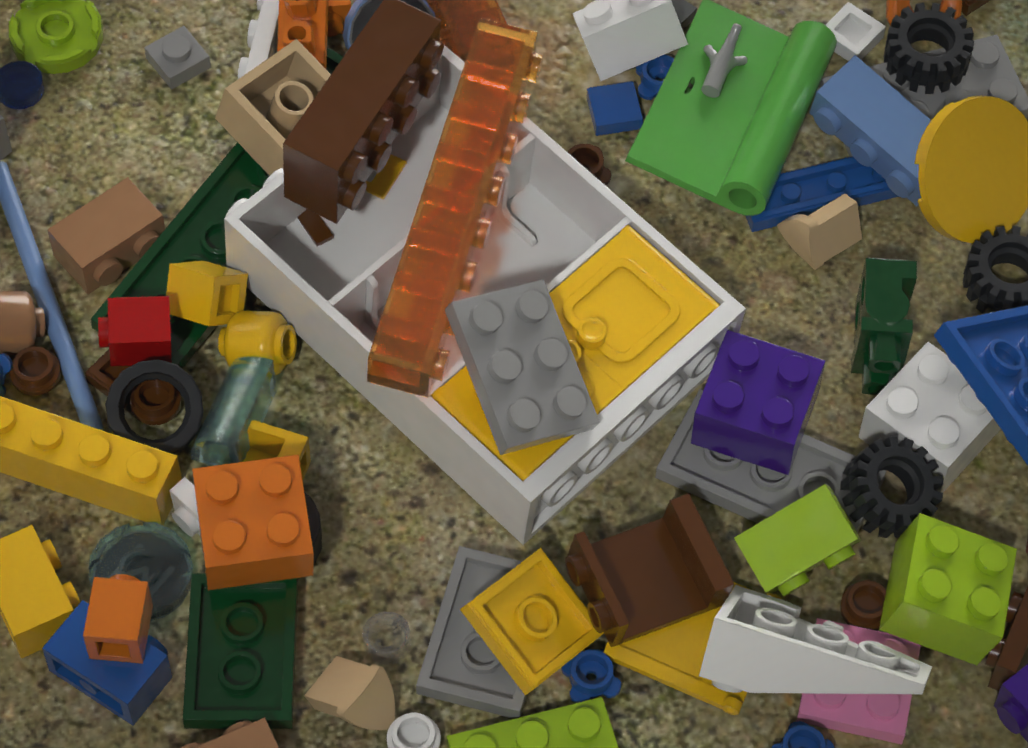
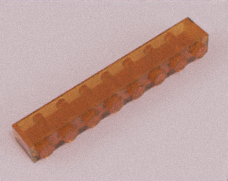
M481 17L479 19L368 356L367 382L428 398L433 380L443 381L450 351L443 348L447 336H454L445 309L451 302L459 300L461 291L470 293L475 281L478 262L471 261L475 247L484 249L486 246L492 220L485 218L489 205L497 207L499 204L505 177L498 174L502 163L511 165L518 140V135L511 134L515 122L523 124L531 98V94L524 93L528 81L537 82L542 66L543 54L536 52L538 36L536 31Z

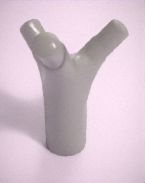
M737 23L733 24L718 53L711 45H706L703 48L709 58L710 68L701 91L708 97H718L728 73L734 67L747 63L746 56H733L736 42L742 26Z

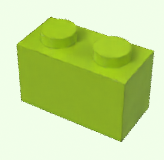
M826 484L734 537L766 593H773L779 589L783 597L809 583L810 579L806 573L822 563H825L828 570H831L855 556L856 553L851 546L862 541L831 487Z

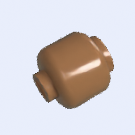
M0 291V353L17 355L22 349L34 346L35 338L44 337V310L42 307L35 308L32 297L26 291Z

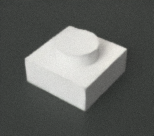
M849 2L826 24L837 40L834 52L847 61L854 55L862 60L884 38L886 28L885 25Z
M184 477L169 490L174 507L172 517L187 535L193 537L197 533L200 536L194 485Z

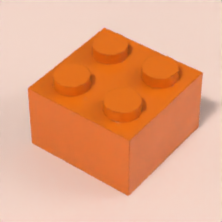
M299 454L192 468L208 590L314 576V552Z

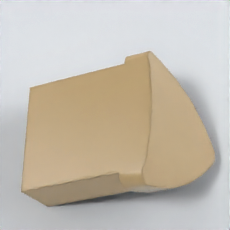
M847 194L841 195L808 216L795 214L777 224L780 233L791 248L814 270L823 266L827 260L862 240L858 204Z
M336 656L304 695L315 710L339 717L358 727L369 730H388L393 721H395V699L392 685L384 667L376 664L368 666Z

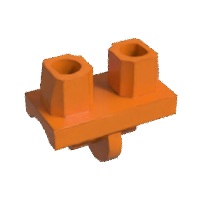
M279 0L277 52L297 39L327 70L328 0Z

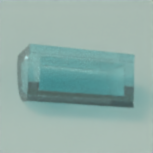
M248 356L237 358L230 364L191 449L192 460L211 466L244 461L250 448L247 432L251 420L263 423L277 391L273 360Z

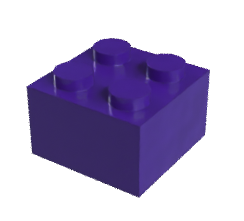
M727 330L694 414L691 444L789 475L820 390L825 360Z

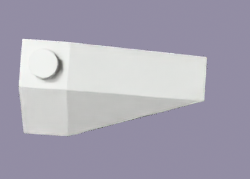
M735 585L714 617L699 677L712 680V684L718 689L732 693L746 691L749 693L922 695L932 666L876 641L854 643L849 640V637L843 632L844 627L830 620L824 622L823 625L812 624L799 618L801 607L785 600Z

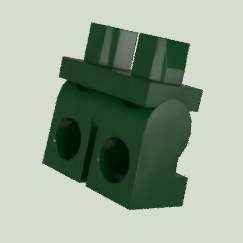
M866 258L861 284L859 285L855 302L854 350L851 358V373L862 374L863 394L878 395L904 367L913 334V320L907 319L917 279V261Z

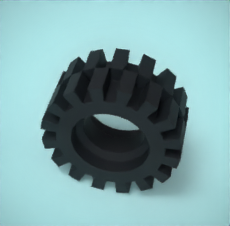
M924 2L917 3L914 13L908 6L902 9L900 17L895 15L892 19L883 57L884 63H887V72L889 75L897 73L895 82L900 86L909 81L910 91L917 93L918 86L920 85L925 86V94H933L935 86H939L941 93L949 90L951 83L957 86L961 82L962 76L966 75L974 47V40H972L974 33L972 27L966 28L967 20L963 15L956 20L954 19L956 10L948 7L946 12L943 13L939 11L940 4L932 3L931 10H925ZM917 41L935 42L942 46L946 53L939 56L924 55L917 52L911 44Z
M1004 226L996 227L993 236L989 231L981 234L980 241L975 240L971 247L963 273V288H968L966 296L970 302L978 299L976 309L981 313L987 307L993 309L992 312L1028 305V280L1020 284L1006 283L998 279L991 269L996 264L1008 263L1020 267L1028 275V234L1026 237L1021 236V227L1012 226L1010 234H1006Z
M889 436L884 441L880 438L851 460L852 462L844 469L843 474L847 475V477L841 481L840 490L850 491V493L842 498L844 507L854 504L856 511L849 516L854 522L863 517L866 523L862 529L868 533L879 527L878 537L887 538L894 533V537L897 538L903 534L919 513L931 517L938 510L936 505L942 501L943 493L935 490L944 485L943 477H933L932 472L939 468L935 459L928 464L924 461L923 457L928 451L923 446L915 452L911 450L914 443L913 440L905 438L898 444V436ZM887 470L895 474L902 481L907 493V500L904 504H895L882 494L877 483L879 471Z

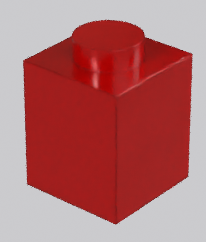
M169 296L108 298V317H98L99 348L109 347L110 366H132L139 361L157 359L172 363Z

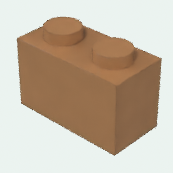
M127 177L47 229L53 256L87 294H90L100 286H107L113 283L124 270L137 263L165 230V224L161 212Z

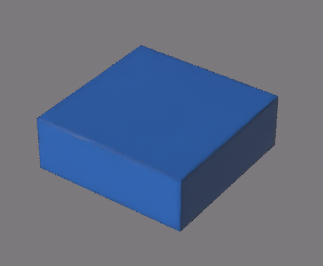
M633 81L587 88L586 98L596 136L639 130L641 128L643 116Z

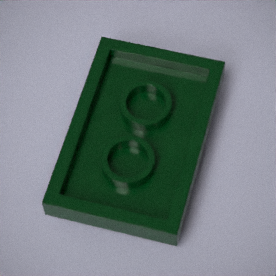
M206 573L191 574L183 705L184 729H227L238 722L251 721L253 723L262 718L266 719L270 729H293L298 578L208 590Z

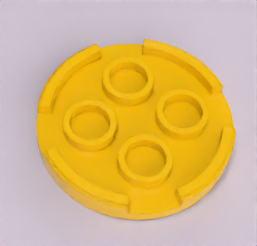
M991 96L968 97L956 103L951 102L943 107L926 127L919 142L914 164H919L918 181L921 198L917 202L924 217L937 232L955 241L974 243L975 240L980 241L981 234L989 231L993 236L995 228L1004 226L1007 233L1012 229V226L1017 224L1028 208L1027 119L1013 104Z

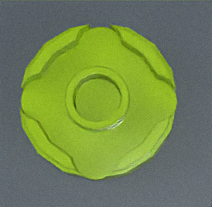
M25 0L20 4L21 9L16 13L15 17L13 14L9 21L10 45L17 59L31 70L46 74L68 73L83 67L97 55L103 42L101 15L90 0Z

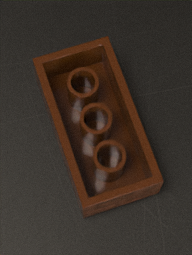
M401 0L382 1L283 143L285 198L335 224L339 222L347 209L353 211L357 208L366 191L367 184L365 182L373 171L379 173L384 168L392 151V142L398 133L405 135L409 131L416 118L417 105L423 97L431 98L440 83L442 72L438 70V61L444 49V44L440 42V19Z

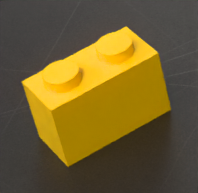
M33 525L0 538V615L21 659L42 650L43 646L80 603L71 581L62 585L55 570L62 568V565L51 540L47 539L41 542Z

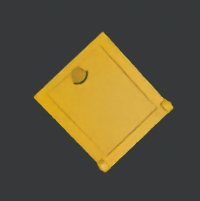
M734 582L735 585L740 586V587H744V586H742V585H740V584ZM767 593V594H766V595H769V596H772V597H775V598H778V599H782L780 596H778V595H776V594H772V593ZM721 607L611 647L609 642H607L603 651L612 662L722 709L730 715H739L747 695L746 691L732 693L720 690L712 684V680L699 677L714 617Z

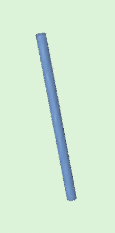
M0 161V203L37 305L44 310L45 327L59 361L80 423L105 431L6 162Z

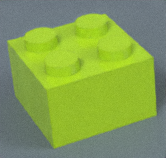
M919 513L895 542L879 630L977 666L1003 639L1017 549Z

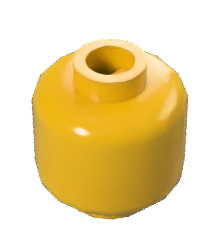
M237 311L230 318L227 326L220 330L218 349L221 356L225 357L229 368L235 374L276 376L282 372L286 365L291 364L295 357L297 349L296 332L294 327L288 325L287 320L278 312Z

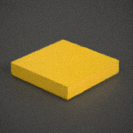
M542 548L538 549L460 609L524 695L533 691L604 634V632L598 633L590 621L587 607Z

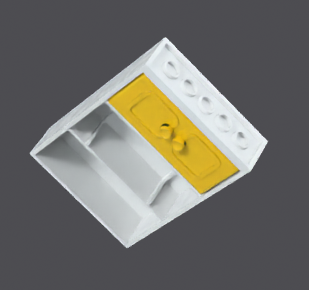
M444 45L442 55L438 61V70L442 72V77L436 91L431 98L423 97L416 107L417 114L411 128L405 135L398 133L391 144V154L407 161V164L385 199L383 200L365 191L357 208L353 211L347 209L337 224L320 216L334 235V239L316 247L297 218L306 208L284 197L283 168L277 169L267 178L263 188L249 199L242 198L238 200L228 210L224 218L226 267L248 273L247 288L273 312L280 313L287 320L288 325L294 327L298 336L524 545L709 377L726 331L730 330L739 333L746 308ZM373 171L367 181L372 182L377 172ZM544 279L600 423L593 430L500 455L445 309L453 301Z

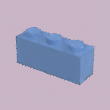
M854 55L816 92L809 113L814 117V121L823 132L828 135H835L848 146L851 154L860 164L867 167L871 166L886 179V183L892 192L901 198L909 199L915 206H918L917 201L921 198L918 181L919 164H914L921 137L931 120Z

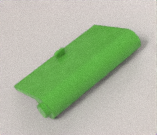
M702 0L685 35L688 45L679 48L625 161L733 212L746 216L758 215L766 208L835 51L837 40L834 33L826 25L817 21L797 23L788 37L711 0ZM737 23L742 26V29L738 36L733 56H746L747 63L734 67L728 73L718 97H708L701 91L710 68L709 58L703 48L706 45H711L718 53L733 24ZM689 82H690V83L692 84V86H693L691 90H690V88L688 87Z

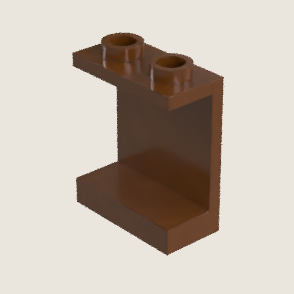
M689 493L670 500L663 518L590 544L585 531L575 534L565 559L566 569L572 583L576 587L582 586L589 601L587 609L593 627L598 633L604 632L611 647L721 607L735 585Z

